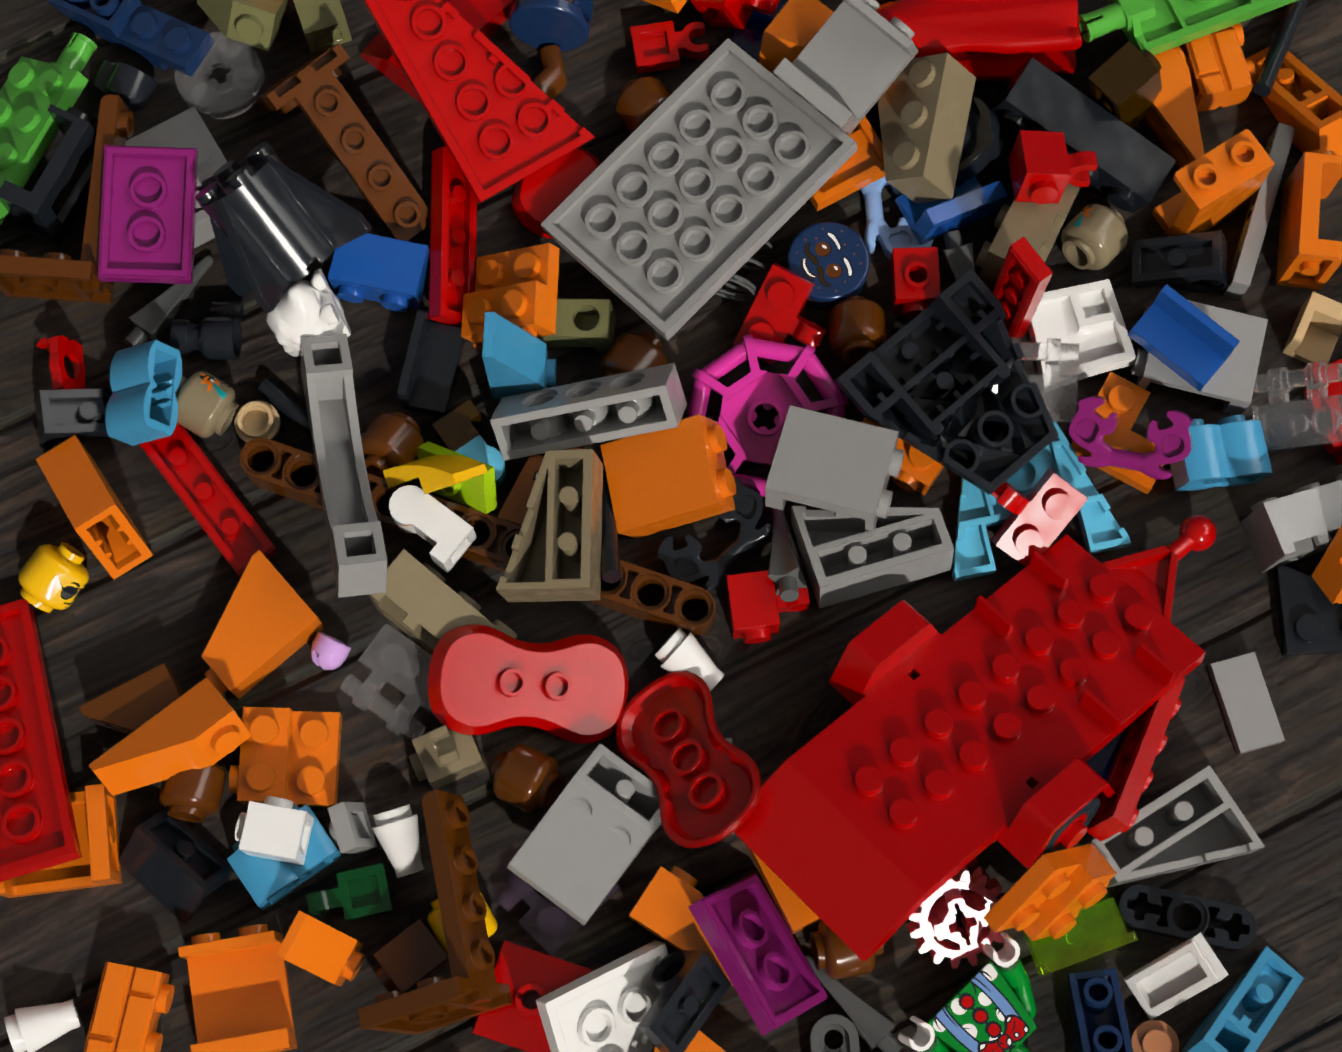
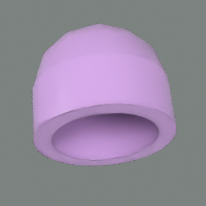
M318 631L312 643L311 658L322 669L334 670L343 664L352 647Z

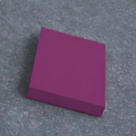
M104 145L98 279L101 282L193 284L195 197L197 195L198 173L197 148Z
M756 873L722 888L688 907L762 1036L828 999V995Z

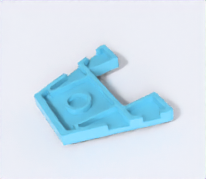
M1054 421L1053 423L1059 436L1006 480V482L1026 496L1048 468L1052 469L1088 498L1077 512L1086 551L1090 554H1096L1128 547L1131 544L1129 535L1124 527L1120 528L1110 512V505L1103 494L1097 492L1085 473L1087 469L1078 461V455L1056 421ZM962 477L952 570L954 582L995 573L996 566L986 527L1004 524L1012 514V512L999 504L993 495L987 494Z

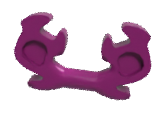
M1090 396L1078 402V412L1069 426V434L1072 440L1092 453V455H1080L1077 459L1081 464L1094 468L1113 466L1140 471L1158 480L1168 479L1173 475L1171 470L1164 469L1161 465L1176 463L1185 459L1193 447L1190 432L1193 420L1182 411L1170 410L1166 415L1173 422V426L1160 428L1157 419L1152 420L1148 426L1147 439L1154 443V451L1139 453L1113 448L1104 441V437L1106 434L1115 432L1118 425L1117 412H1112L1108 418H1104L1096 411L1097 407L1106 403V399L1101 396Z

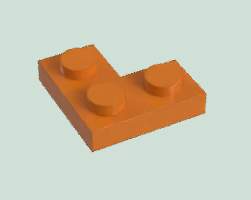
M1111 371L1097 395L1104 397L1106 403L1097 407L1096 411L1104 418H1108L1112 412H1117L1118 425L1115 432L1105 435L1104 441L1117 449L1139 453L1154 451V443L1131 431L1151 392ZM1075 441L1071 442V446L1078 457L1083 454L1092 455L1090 451L1079 446ZM1113 466L1098 467V469L1145 494L1150 492L1156 479L1140 471Z

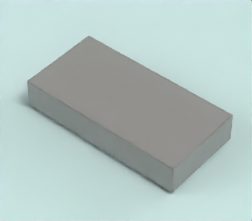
M1255 652L1215 662L1207 666L1237 755L1285 741Z

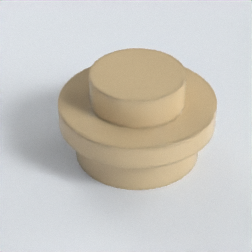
M257 400L246 403L238 410L234 425L238 436L248 443L256 438L273 440L279 433L281 420L277 410L271 404Z

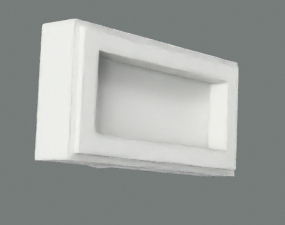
M1200 932L1133 971L1123 979L1149 1019L1152 1020L1218 983L1229 974Z

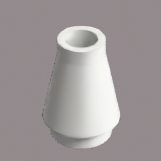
M680 628L668 638L654 655L662 662L661 668L670 673L692 672L706 682L710 691L725 675L717 668L691 632L687 635Z
M410 804L373 815L376 827L372 829L391 862L396 877L399 878L424 870L421 860L418 814H412Z
M73 999L61 1003L15 1008V1014L4 1017L6 1030L14 1052H35L67 1032L81 1027Z

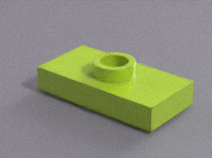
M429 441L417 447L418 459L435 455L467 457ZM485 464L488 473L434 491L436 494L485 514L498 508L495 470L493 466Z

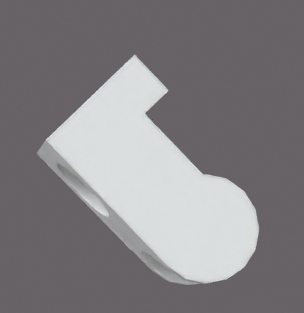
M406 485L400 487L392 494L389 500V510L398 528L406 533H417L433 546V549L429 552L432 561L447 573L477 538L474 528L431 495L424 494L423 489L417 486Z

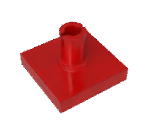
M504 940L494 973L496 983L508 984L510 986L513 1004L478 1015L472 1033L526 1052H551L536 999L594 970Z

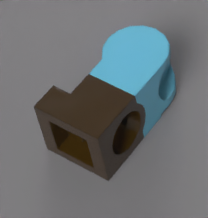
M469 399L432 424L434 435L443 447L493 466L497 490L503 485L506 478L505 461L501 452L487 445L475 429L482 424L481 416Z

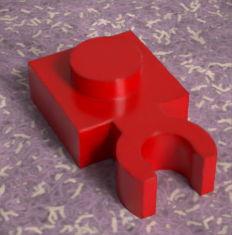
M673 20L630 27L637 74L680 68L679 56L686 55L694 60L708 57V44L695 45L690 41L694 37L705 36V24L703 22H692L686 25L682 31L675 32Z

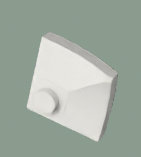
M1109 279L1044 292L1028 327L1043 393L1094 375L1133 366L1136 355Z

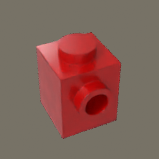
M938 247L893 248L889 261L891 314H903L905 318L914 319L941 294Z

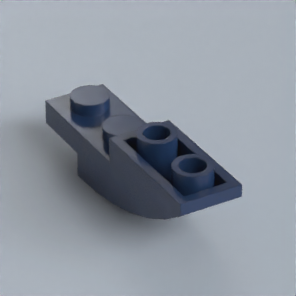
M46 0L48 4L84 28L163 71L170 67L192 77L215 44L214 39L208 32L142 4L140 0Z
M1116 968L1068 973L1067 979L1075 1051L1133 1052Z

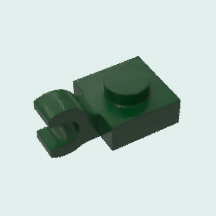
M383 863L336 873L338 888L306 894L308 910L311 916L322 915L343 908L345 921L350 922L394 912Z

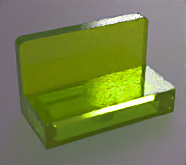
M1113 897L1098 902L1090 908H1082L1075 919L1077 921L1076 925L1059 939L1054 940L1050 936L1031 941L1027 934L1022 931L1040 976L1138 940L1135 931L1127 932Z

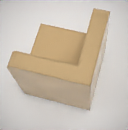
M1312 292L1300 308L1282 353L1317 368L1326 366L1338 338L1342 334V303Z

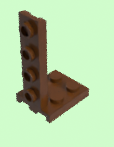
M340 43L323 49L254 98L263 113L276 111L278 115L286 114L299 105L393 239L409 241L431 225V211L337 79L342 74L339 66L350 59Z
M108 94L103 96L100 101L81 259L72 260L71 256L57 252L44 253V258L27 257V254L22 251L1 249L0 291L6 297L112 304L113 285L110 282H101L98 279L104 145L125 146L126 138H131L134 130L133 113L129 111L119 95Z
M435 789L426 793L422 798V808L452 977L448 979L445 977H431L418 981L416 983V990L407 993L405 991H390L376 996L377 1003L358 1009L361 1029L417 1036L513 1004L510 986L508 984L496 983L493 968L495 954L488 940L485 923L487 910L484 899L480 895L476 873L478 860L471 846L468 829L470 815L462 796Z

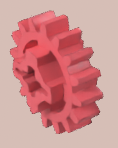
M965 866L925 900L908 918L912 920L907 924L911 938H917L915 943L921 954L930 950L933 963L938 965L946 956L951 967L957 969L960 959L967 958L973 967L977 965L976 954L983 952L988 956L983 950V945L986 942L988 944H991L993 941L1004 943V938L1000 934L1003 931L994 933L983 919L987 912L1005 895V893H1000L1002 887L995 877L987 881L988 876L984 868L979 866L970 875L967 866ZM962 889H968V890H972V891H975V892L968 893V892H966V891H964V890H962ZM956 903L961 910L962 927H959L954 914H956L954 905Z

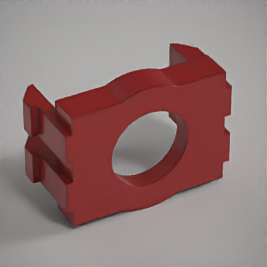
M63 335L54 336L49 339L46 337L41 338L36 347L41 349L47 348V351L50 352L49 367L52 390L86 389L83 345H80L78 341L73 339L68 340V337ZM65 355L68 356L74 370L73 379L66 372L64 366Z

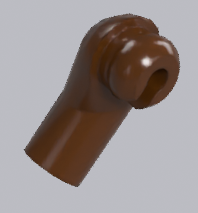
M557 45L543 47L539 51L543 71L533 79V83L550 99H555L565 89L567 79L561 48Z

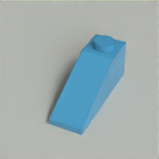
M485 312L482 358L492 398L502 399V397L546 389L547 386H555L556 359H549L547 344L497 313Z
M1268 946L1264 947L1196 1029L1181 1052H1256L1304 977Z

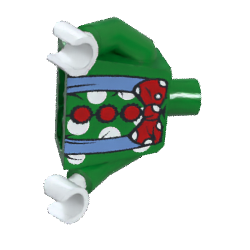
M1005 932L1000 933L1004 938V946L1000 951L996 952L986 942L983 945V950L996 963V966L991 961L984 964L927 1022L911 1016L910 1020L917 1025V1032L912 1038L899 1033V1041L917 1052H1030L1022 1043L1037 1028L1033 1021L1037 1010L1030 979L1019 959L1020 948L1017 942Z

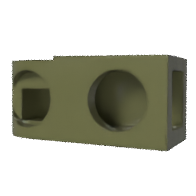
M557 299L556 334L537 338L546 343L547 348L587 347L595 348L596 352H607L615 342L616 312L610 299Z

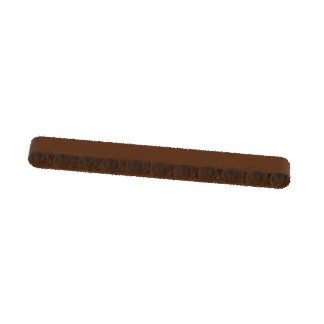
M266 438L252 439L244 445L240 452L239 460L241 467L254 485L324 510L318 473L315 481L309 486L302 487L296 485V479L303 471L313 470L317 472L314 454ZM273 456L275 458L273 465L267 471L257 472L253 470L255 462L260 457ZM367 473L378 521L381 522L382 530L433 548L430 543L417 533L411 534L400 530L392 516H384L380 513L383 504L390 500L392 494L398 488L404 485L400 484L388 488L384 478ZM431 495L474 529L481 528L490 533L488 540L480 546L470 545L461 558L505 573L510 560L508 556L515 535H519L521 525ZM620 560L621 579L619 585L611 591L601 590L600 600L589 601L673 631L680 628L687 635L691 632L694 637L707 633L715 620L716 604L709 591ZM649 587L657 588L663 593L664 598L656 606H646L638 599L640 592ZM696 602L704 605L708 614L702 620L694 622L686 619L682 614V610L688 603Z

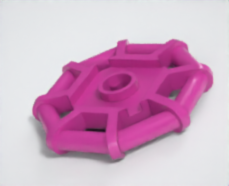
M750 334L743 336V341L701 370L695 369L691 375L694 378L687 418L698 414L706 417L711 390L723 397L718 424L724 430L727 444L735 454L727 468L732 472L734 478L740 480L743 486L749 487L765 497L766 478L736 472L743 461L772 465L789 406L792 405L816 412L827 411L829 415L844 418L846 406L850 405V400L842 394L814 353L816 350L809 344L806 347L757 339L753 338V335ZM757 357L793 363L794 366L788 375L770 373L760 370ZM748 359L751 372L730 387H726L717 381ZM803 369L824 400L811 403L796 381ZM763 406L766 411L774 408L777 411L778 415L773 419L776 426L773 429L768 430L765 426L757 428L753 424L758 417L755 412L758 407Z

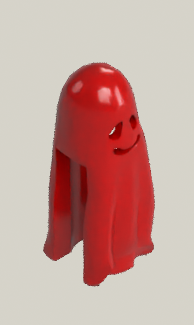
M898 0L883 3L876 11L888 22L894 16L897 17L915 33L911 40L919 52L914 58L948 53L979 81L1005 82L1032 57L1055 74H1073L1076 71L1075 50L1082 46V37L1079 29L1078 0Z

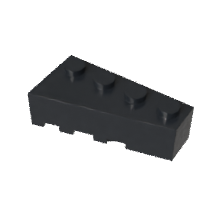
M1033 57L1000 85L988 104L999 119L1001 129L999 137L1014 146L1020 130L1064 132L1068 154L1080 151H1095L1098 167L1096 171H1089L1091 182L1087 188L1108 199L1113 206L1124 211L1134 213L1149 204L1176 161Z

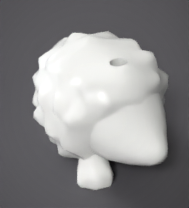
M321 268L313 272L311 281L301 279L292 284L275 309L267 313L266 322L274 332L278 343L283 346L285 352L294 357L301 356L300 338L347 334L348 338L351 335L342 304L337 295L335 296L330 289Z

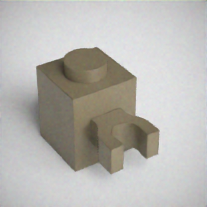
M446 725L412 740L417 753L410 755L409 759L419 782L428 779L434 790L486 768L473 736L457 733L447 728Z

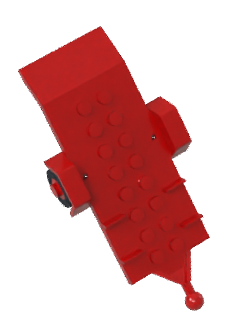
M1203 515L1189 516L1180 525L1179 537L1167 547L1164 545L1102 563L1066 534L1043 554L1035 551L1032 554L1029 565L987 599L980 595L977 598L974 609L942 635L907 601H900L849 642L829 680V683L853 706L790 756L760 787L758 805L753 814L734 833L863 962L879 950L925 900L995 840L1005 847L1028 870L1043 854L1072 848L1085 835L1088 830L1087 826L1098 811L1100 800L1097 798V795L1102 792L1110 799L1116 794L1110 784L1086 762L1203 662L1206 652L1170 621L1178 561L1190 551H1204L1213 545L1217 535L1214 523Z

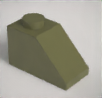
M197 0V4L226 38L269 51L283 26L288 0Z

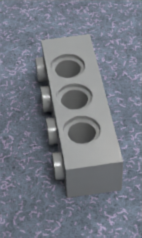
M675 363L502 397L490 422L503 460L506 461L542 454L546 450H563L679 427L687 402Z

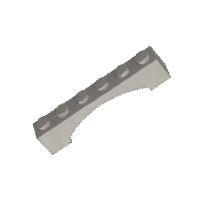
M347 334L300 338L302 383L338 598L386 593L388 560L381 522L378 521L364 459Z

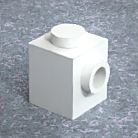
M265 796L264 804L249 801L247 813H240L235 829V840L240 842L239 850L247 855L304 865L314 818L307 811L292 809L294 802L291 800Z

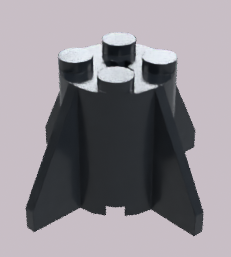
M265 141L253 148L246 155L245 158L247 160L241 164L236 159H232L222 165L213 174L218 182H213L206 186L196 195L195 199L210 217L228 285L239 298L252 292L256 302L267 314L275 309L292 284L309 274L306 267L316 258L320 263L324 262L335 249L368 233L372 226L361 212L287 168L270 144Z

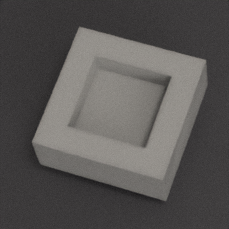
M341 802L327 808L331 819L329 822L330 836L335 845L339 847L341 853H364L377 848L364 802Z

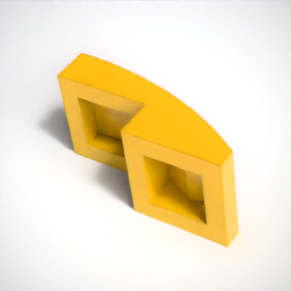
M456 455L424 457L383 470L388 488L419 479L424 494L488 473L484 463Z

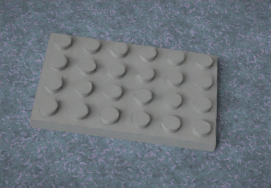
M727 38L540 225L548 236L668 341L832 177L858 148L855 140Z

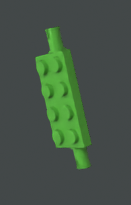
M1108 0L1110 5L1078 15L1080 33L1087 31V34L1083 35V39L1086 42H1091L1098 37L1121 29L1125 32L1129 42L1139 51L1147 49L1153 55H1157L1298 0Z
M73 32L56 62L46 63L21 56L18 63L10 70L8 79L0 90V188L5 180L24 188L59 130L47 110L50 104L67 111L69 107L74 106L89 80L81 72L98 47L87 36ZM0 201L1 225L8 211Z

